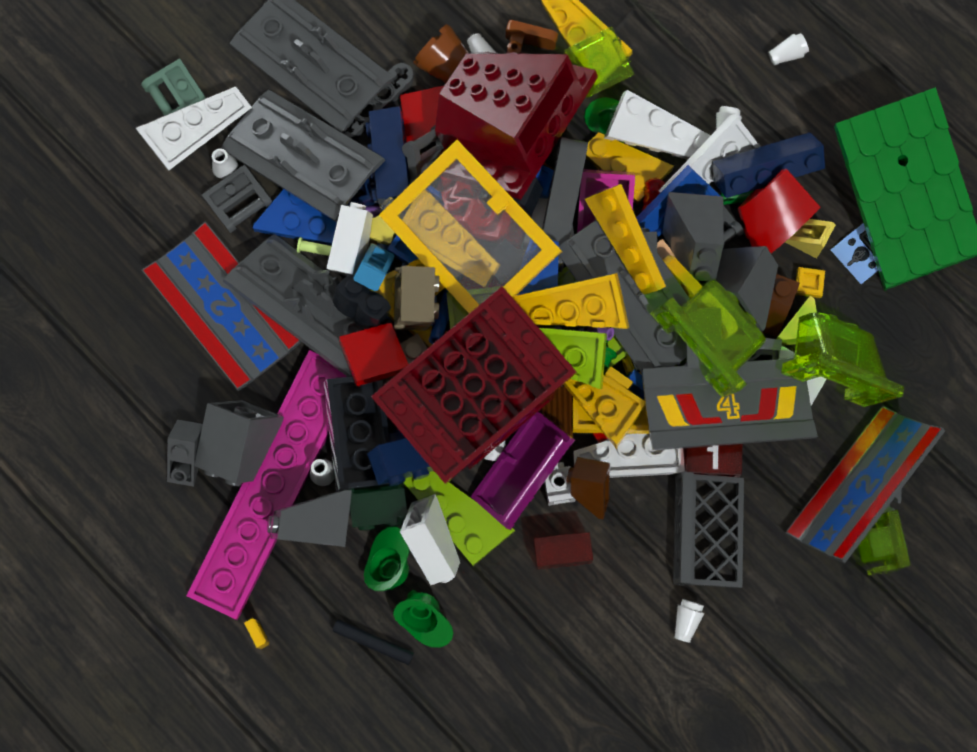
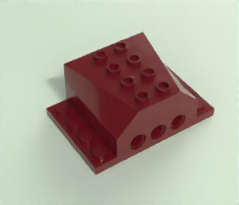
M492 52L465 54L439 93L435 133L444 147L441 154L458 140L511 197L521 200L597 80L596 70L572 65L568 54H526L521 52L519 54L515 52L509 54H496ZM457 159L440 175V177L484 189Z
M501 286L371 397L440 479L447 484L466 467L469 470L472 469L553 400L555 391L577 372L504 287Z

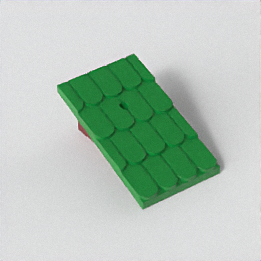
M936 87L838 122L834 126L884 291L977 256V224L972 212L973 207L959 168V161L948 131L949 126Z

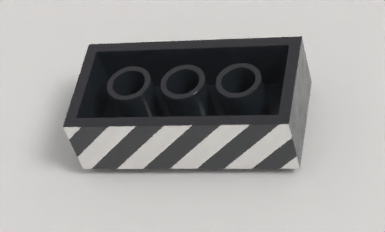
M353 376L326 379L324 381L336 491L389 485V483L378 485L368 457V453L375 447L390 442L387 415L371 397L383 387L382 379L356 386Z

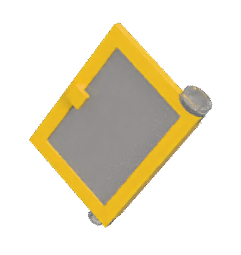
M458 140L444 151L395 200L393 197H389L380 206L383 211L379 216L426 267H435V275L439 276L440 283L468 313L472 312L501 286L514 298L562 252Z

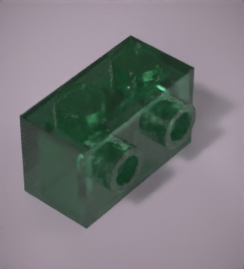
M403 483L395 486L383 485L351 489L350 511L353 528L358 527V530H371L378 524H386V527L402 525V521L405 520L407 515Z

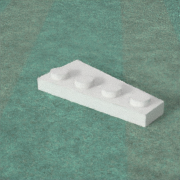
M627 434L617 449L610 441H604L573 451L574 466L577 457L609 462L610 478L670 475L685 472L683 448L652 450L649 434Z

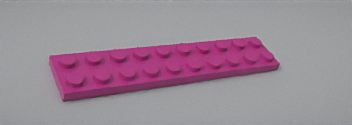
M308 351L277 413L284 416V419L254 481L242 483L186 595L236 620L239 619L277 539H271V533H267L269 516H274V511L295 505L309 476L311 465L317 460L329 436L324 381L326 379L347 377L317 353Z

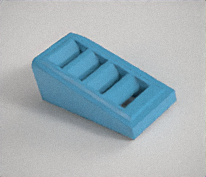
M371 243L354 276V281L373 291H378L395 255Z

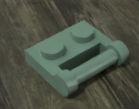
M181 59L174 61L141 83L145 92L150 93L164 116L206 99ZM165 83L178 103V108L174 110L171 108L158 88L159 84Z

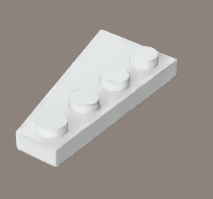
M235 86L135 129L169 171L252 107Z
M626 90L621 96L604 139L612 141L615 139L628 145H638L649 148L651 151H662L688 160L711 135Z
M731 114L662 186L659 192L661 193L687 165L708 184L714 182L712 161L756 149L760 145L740 119Z

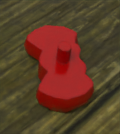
M651 178L644 183L646 189L644 190L645 198L642 211L660 194L659 190L665 183L659 178Z

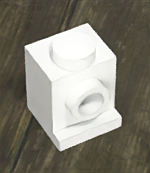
M563 462L557 463L553 472L544 481L548 506L575 502L576 500L571 496V484H567L568 470L571 466L564 467ZM561 477L564 479V484L557 486L554 483V479Z

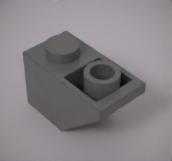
M183 420L176 421L168 436L167 482L194 487L198 468L194 466L203 424Z

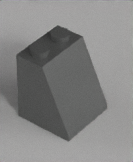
M669 192L662 228L663 236L676 259L696 280L716 282L724 245L723 196Z
M766 246L723 249L716 282L703 281L701 286L731 316L736 324V332L764 331L778 264Z
M243 400L207 403L194 466L204 470L205 475L225 479V483L232 486H241V483L254 481L283 422L284 416Z
M336 491L274 511V516H269L267 533H271V539L345 547L352 491Z

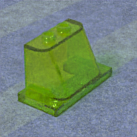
M711 279L681 305L672 297L656 307L650 314L667 334L676 331L709 369L710 372L704 376L705 379L721 397H725L739 392L747 385L737 371L758 351L766 340L756 326L757 323L754 317L748 312H744L738 305L739 302L732 292L726 291L720 283Z
M809 313L799 317L794 360L782 363L781 374L801 382L822 376L849 387L845 389L844 399L863 407L903 397L904 386L887 379L874 336L871 333L858 328L856 324L843 322L837 316L831 314Z

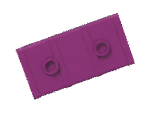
M537 412L518 429L471 495V498L505 528L511 530L516 520L535 497L534 495L549 474L553 472L555 466L575 439L543 413Z

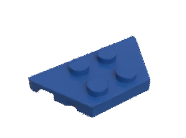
M283 189L254 223L253 230L254 232L270 235L276 234L277 236L299 240V237H302L304 241L332 246L337 222Z

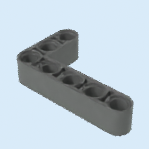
M560 137L554 148L552 165L555 166L542 230L549 238L559 241V246L570 238L588 142ZM559 256V272L562 273L564 262Z

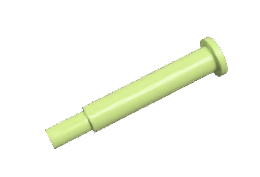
M299 237L297 253L305 251L329 256L332 246L304 241L302 237Z

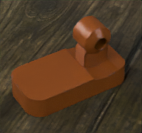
M509 20L505 35L506 39L510 40L507 46V53L515 52L519 54L523 43L547 50H554L558 40V33L551 29Z

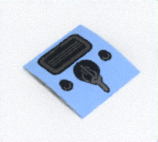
M864 223L831 249L834 255L860 284L864 283L878 271Z

